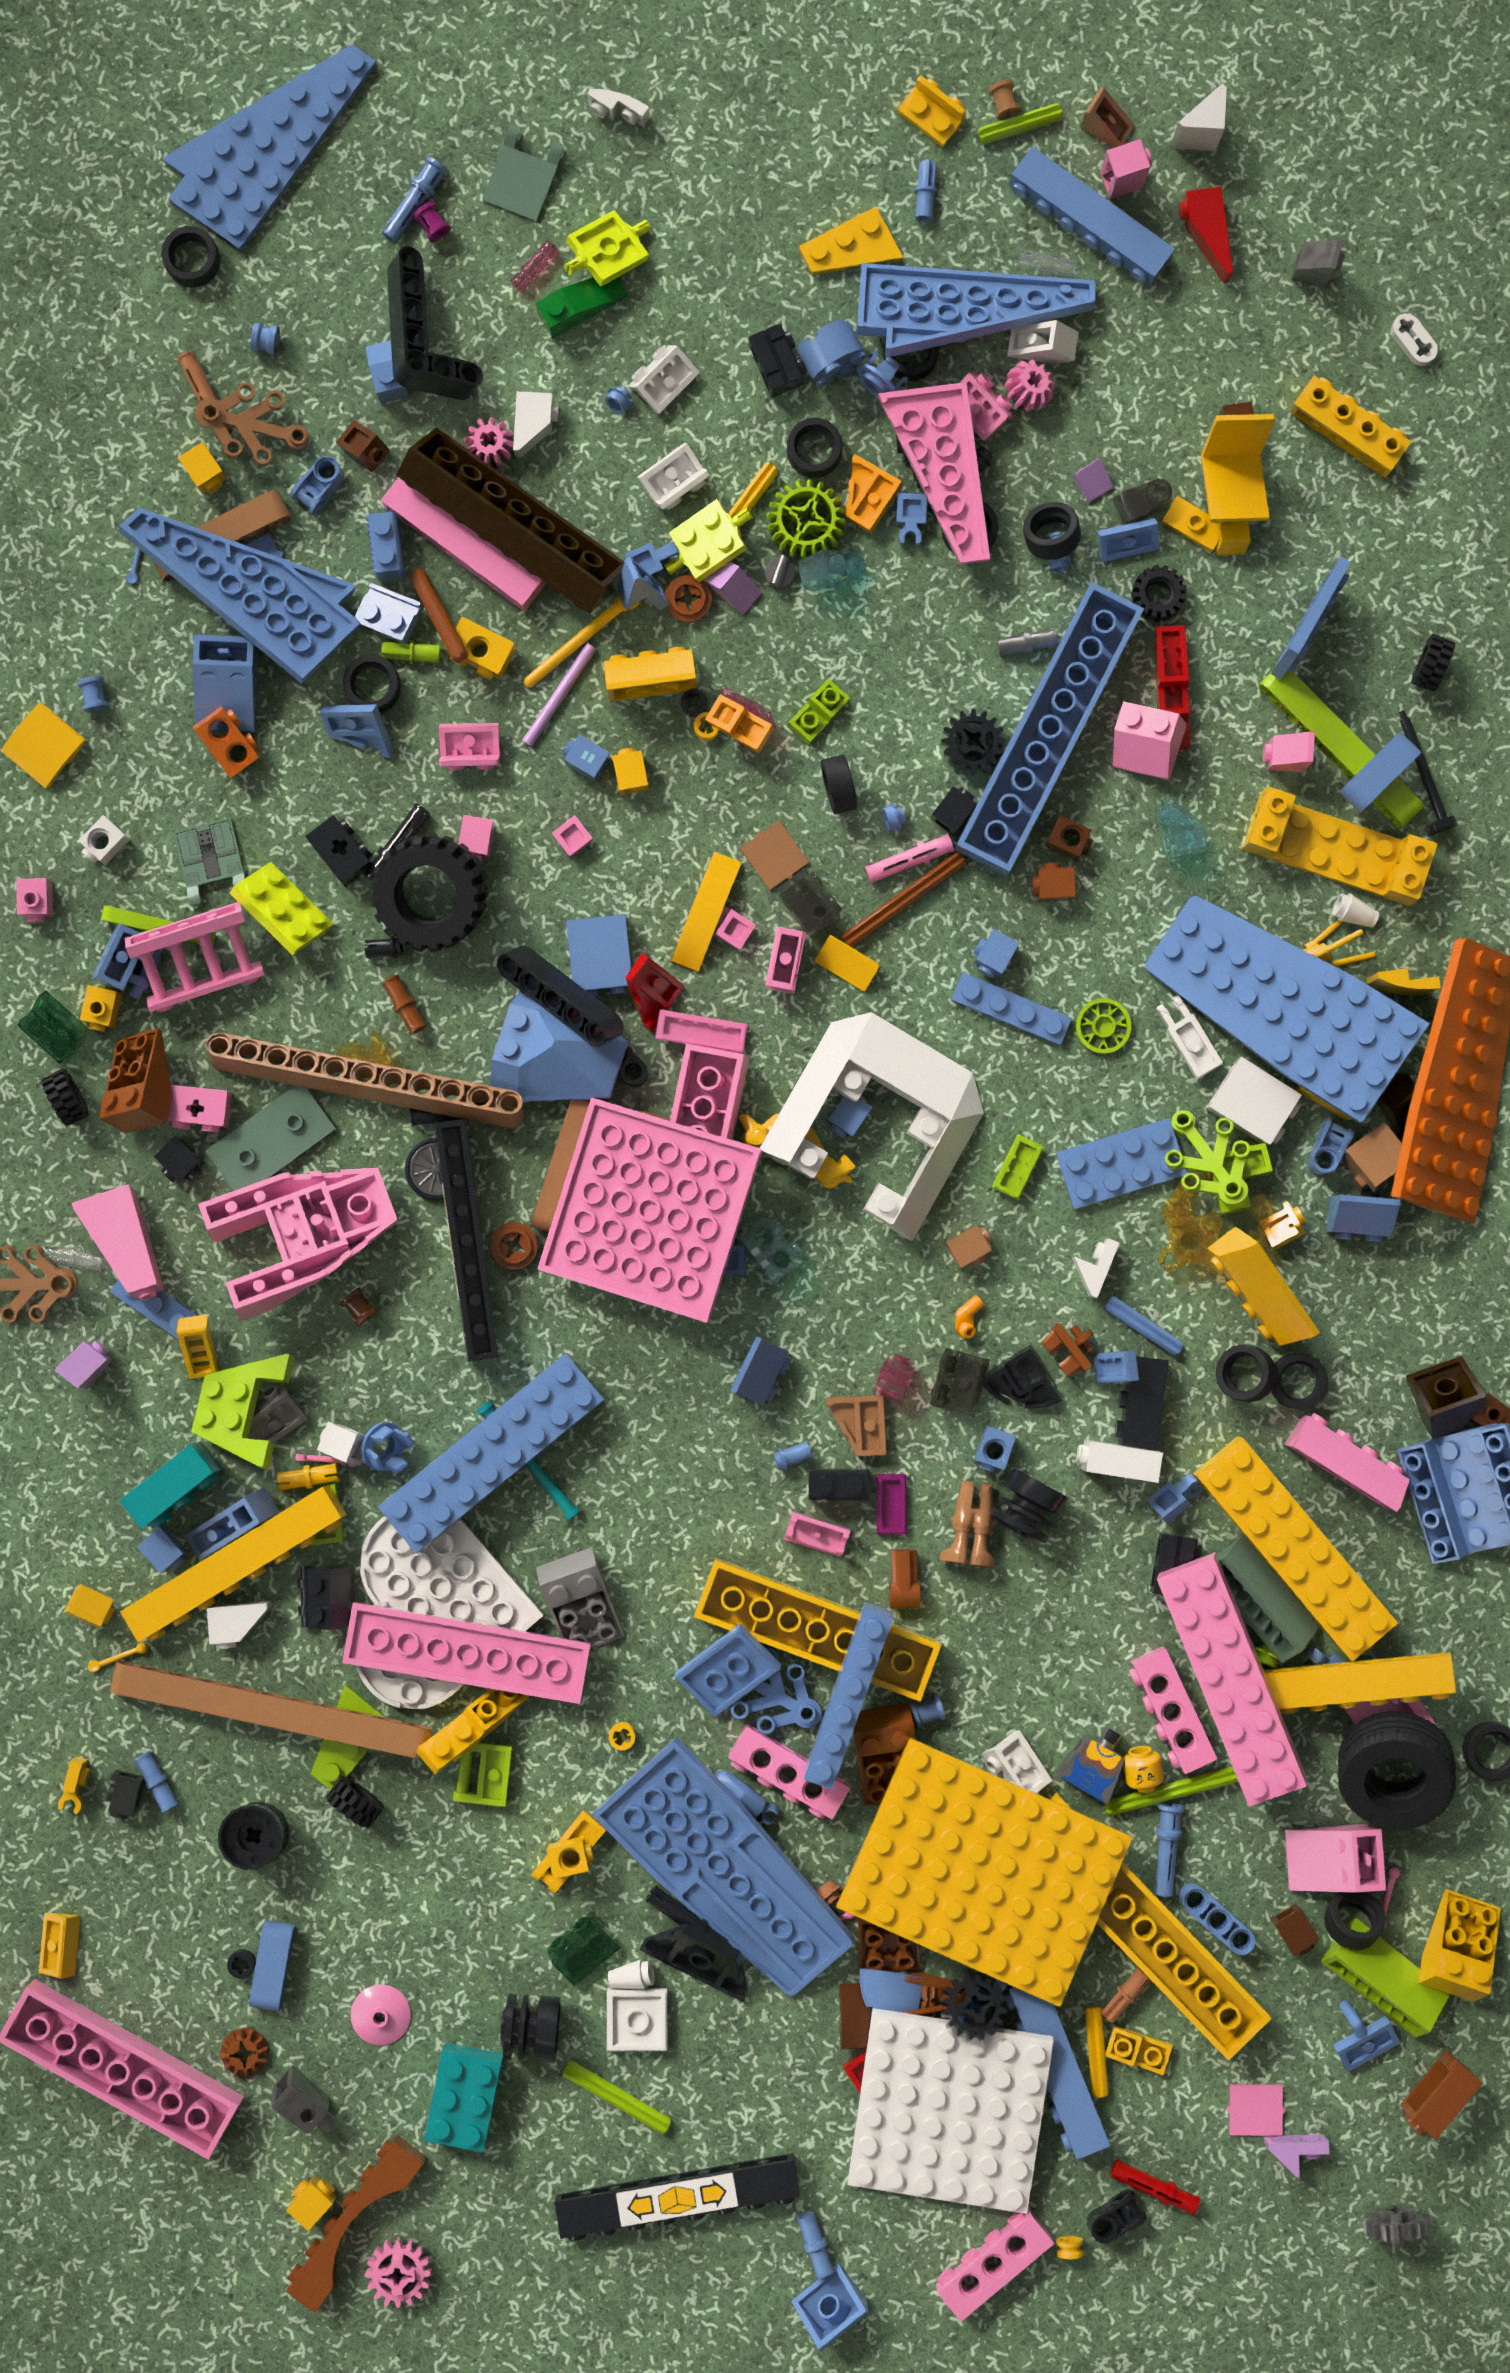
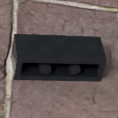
M1136 1356L1139 1380L1126 1382L1125 1391H1120L1118 1408L1123 1409L1122 1420L1116 1421L1114 1437L1119 1438L1118 1444L1158 1450L1169 1360Z

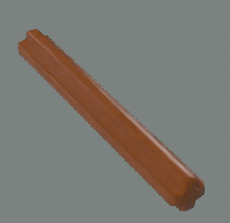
M955 852L843 933L841 936L842 941L850 947H854L966 865L964 857L959 852Z

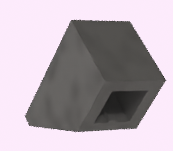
M1337 239L1304 242L1298 253L1291 279L1325 289L1329 280L1334 281L1337 272L1341 270L1346 254L1341 252L1344 241Z

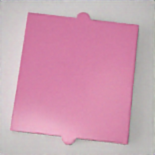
M1230 2084L1229 2106L1226 2108L1229 2113V2135L1283 2136V2114L1286 2112L1283 2107V2085Z

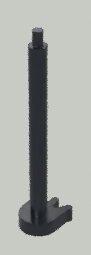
M1405 710L1399 712L1401 717L1400 723L1405 736L1421 751V754L1415 759V763L1438 820L1424 828L1428 837L1457 826L1458 823L1455 816L1447 817L1410 718H1407Z

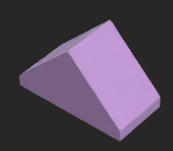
M728 562L703 580L710 589L742 615L749 610L762 594L746 573L732 562Z

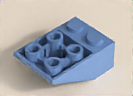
M194 635L193 683L195 725L222 706L226 712L231 709L240 720L241 724L237 727L241 732L255 733L259 648L246 637ZM216 721L212 724L211 731H227L228 726L223 721Z

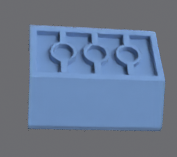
M1508 1423L1489 1424L1458 1431L1397 1450L1402 1467L1405 1470V1476L1410 1479L1408 1486L1433 1564L1461 1559L1473 1552L1510 1545V1427Z

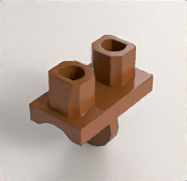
M1060 1323L1053 1325L1050 1328L1052 1331L1046 1335L1041 1344L1050 1355L1062 1346L1065 1347L1070 1355L1058 1363L1063 1373L1069 1377L1080 1370L1086 1371L1092 1367L1078 1347L1081 1345L1086 1353L1094 1349L1088 1341L1094 1334L1092 1330L1088 1329L1082 1333L1079 1327L1074 1325L1069 1329L1076 1338L1072 1340Z

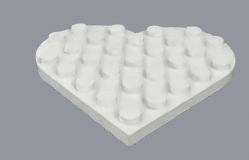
M385 1516L374 1525L365 1539L362 1547L360 1572L365 1590L375 1606L519 1631L528 1630L544 1616V1613L462 1519L418 1554L414 1553ZM356 1665L359 1676L365 1686L377 1698L398 1708L425 1709L447 1700L465 1685Z

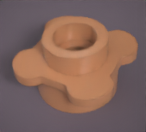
M830 1880L821 1886L817 1893L830 1907L839 1900L841 1896L839 1892L843 1890V1887L840 1884L836 1885L834 1880Z

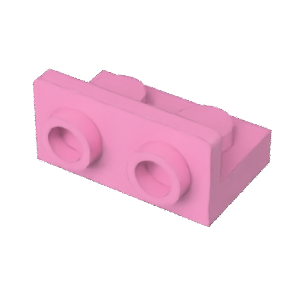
M971 372L960 383L967 382L973 430L985 442L1007 420H1012L1015 414L1011 410L1013 408L1011 402L1002 394L998 396L991 388L993 383L985 374Z

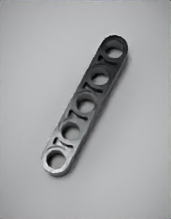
M519 946L500 955L497 959V968L506 980L591 1045L599 1047L622 1035L624 1025L621 1018L614 1011L528 946Z

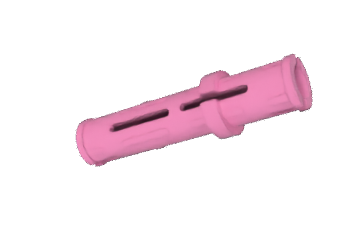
M945 834V836L924 844L921 841L916 843L917 846L865 866L871 884L919 864H930V860L953 852L954 847L949 835ZM933 848H936V849L933 850V851H930V852L925 853V854H922V855H920V856H918V857L912 858L913 856H916V855H918V854H921V853H924V852H926V851H928V850H931V849H933ZM907 859V861L883 870L885 867H888L890 865L896 864Z

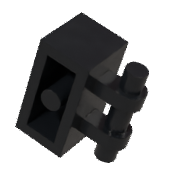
M354 1566L300 1567V1579H297L298 1589H301V1606H298V1615L301 1616V1627L323 1630L349 1627L352 1604L355 1602Z

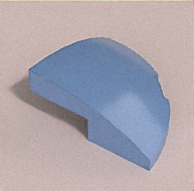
M862 1968L860 1969L859 1979L863 2001L866 2007L901 2013L918 2009L922 1986L905 1982L904 1978L910 1976L923 1979V1977Z

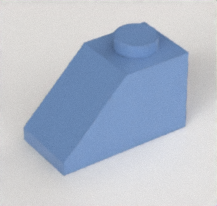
M391 340L365 347L370 372L380 404L409 397L407 388L399 385L393 376Z

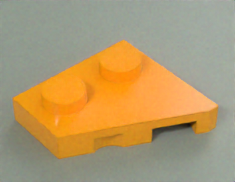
M854 454L852 457L851 480H849L848 488L849 498L846 505V520L871 534L902 488V481Z

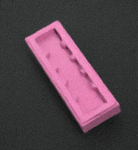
M659 1010L655 1039L743 1054L748 1024Z

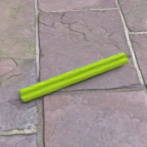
M1233 1766L1156 1786V1790L1151 1793L1142 1794L1137 1791L1111 1798L1108 1805L1105 1803L1103 1805L1107 1816H1114L1239 1781Z

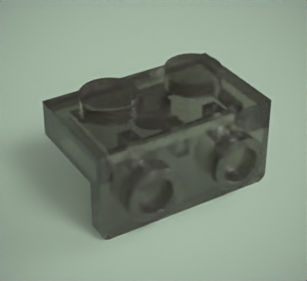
M945 1348L939 1362L940 1369L937 1380L932 1388L930 1405L975 1417L990 1360Z

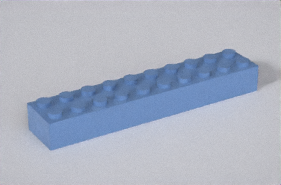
M1093 582L1090 583L954 849L955 851L1006 877L1008 876L1144 608Z

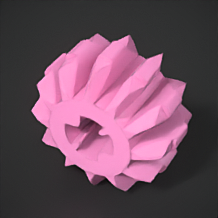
M1034 359L1028 363L1021 361L1008 372L1004 389L1009 391L1007 399H1014L1016 401L1015 408L1022 405L1027 413L1032 409L1035 411L1041 410L1045 404L1050 402L1056 384L1050 381L1053 373H1046L1044 371L1045 364L1038 367Z
M492 417L489 418L488 425H484L483 420L479 419L477 421L479 428L470 426L468 431L471 436L465 437L464 442L470 446L468 450L491 466V462L495 461L496 466L501 468V457L505 460L511 459L508 451L513 450L514 442L510 441L513 433L511 430H505L506 424L503 421L495 426V420ZM494 439V441H495V445H494V446L491 445V444H489V445H487V447H485V444H484V441H485V440H487L488 442H491V441Z

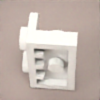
M663 345L652 356L654 360L647 367L642 366L633 374L632 379L634 381L628 386L632 391H637L656 414H660L700 373L676 345H669L667 347Z
M1020 1730L1014 1731L995 1747L987 1749L982 1753L986 1768L990 1773L1034 1793L1039 1792L1052 1781Z

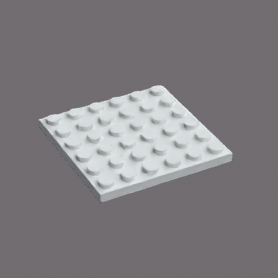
M873 2008L847 2185L1027 2214L1052 2054L1053 2036L994 2027L996 2031L994 2035L990 2036L985 2031V2039L979 2041L976 2034H974L973 2039L969 2042L966 2040V2033L964 2032L959 2037L955 2036L957 2030L955 2026L947 2029L946 2025L950 2020Z

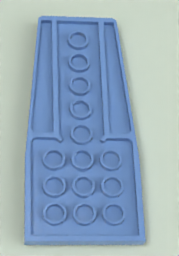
M1192 896L1145 964L1146 970L1150 975L1179 995V997L1282 1075L1361 1125L1430 1024L1353 975L1198 896Z
M677 1736L594 1810L592 1816L656 1881L701 1920L704 1918L708 1921L707 1924L712 1929L727 1938L728 1943L732 1947L740 1950L741 1955L790 1996L796 1995L851 1948L854 1936L741 1801Z

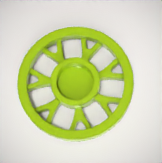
M1100 998L1087 1003L1081 1009L1076 1019L1078 1039L1085 1048L1094 1053L1109 1054L1119 1050L1128 1041L1131 1034L1132 1023L1128 1011L1123 1005L1112 999ZM1100 1003L1108 1004L1107 1014L1099 1013ZM1096 1005V1010H1094L1091 1006ZM1111 1005L1115 1006L1116 1008L1114 1010H1111ZM1088 1008L1096 1015L1093 1021L1083 1016ZM1119 1009L1124 1017L1115 1022L1111 1015ZM1124 1019L1126 1020V1024H1122L1121 1022ZM1091 1025L1093 1033L1082 1035L1081 1026ZM1116 1026L1126 1027L1125 1036L1114 1033ZM1094 1035L1101 1038L1098 1048L1089 1044ZM1112 1036L1117 1045L1113 1048H1108L1105 1038Z

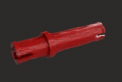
M1119 2159L1115 2160L1110 2171L1109 2178L1116 2179L1136 2190L1161 2200L1162 2205L1169 2206L1170 2204L1192 2216L1195 2215L1199 2207V2196L1176 2187V2183L1172 2181L1164 2182L1144 2171L1121 2162Z

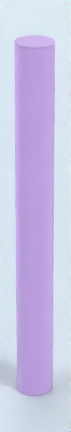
M586 643L523 738L522 742L532 748L595 653L596 649L592 645Z

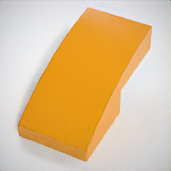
M721 694L705 718L706 722L758 753L761 752L774 730V726L771 723L748 712L745 707Z

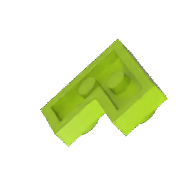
M1266 1143L1250 1146L1251 1155L1246 1159L1242 1177L1244 1181L1245 1179L1273 1172ZM1239 1148L1236 1150V1153L1244 1154L1247 1149ZM1232 1150L1226 1151L1223 1165L1229 1175L1231 1174L1235 1159ZM1210 1173L1212 1181L1218 1182L1216 1177ZM1231 1186L1227 1191L1234 1194L1238 1191V1188ZM1216 1195L1221 1215L1251 1208L1249 1196H1247L1243 1203L1230 1206L1223 1203L1219 1195Z

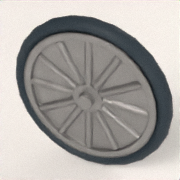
M430 1138L421 1141L410 1151L405 1163V1175L409 1186L415 1193L425 1199L438 1201L444 1200L436 1138Z

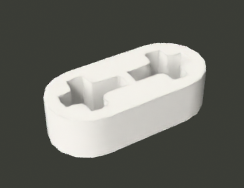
M1402 314L1395 319L1391 327L1393 339L1415 365H1429L1438 352L1436 342L1415 316ZM1401 323L1404 326L1407 324L1411 325L1410 335L1407 332L1401 333L1399 331ZM1419 346L1422 349L1426 346L1429 348L1428 358L1425 355L1419 356L1417 354Z

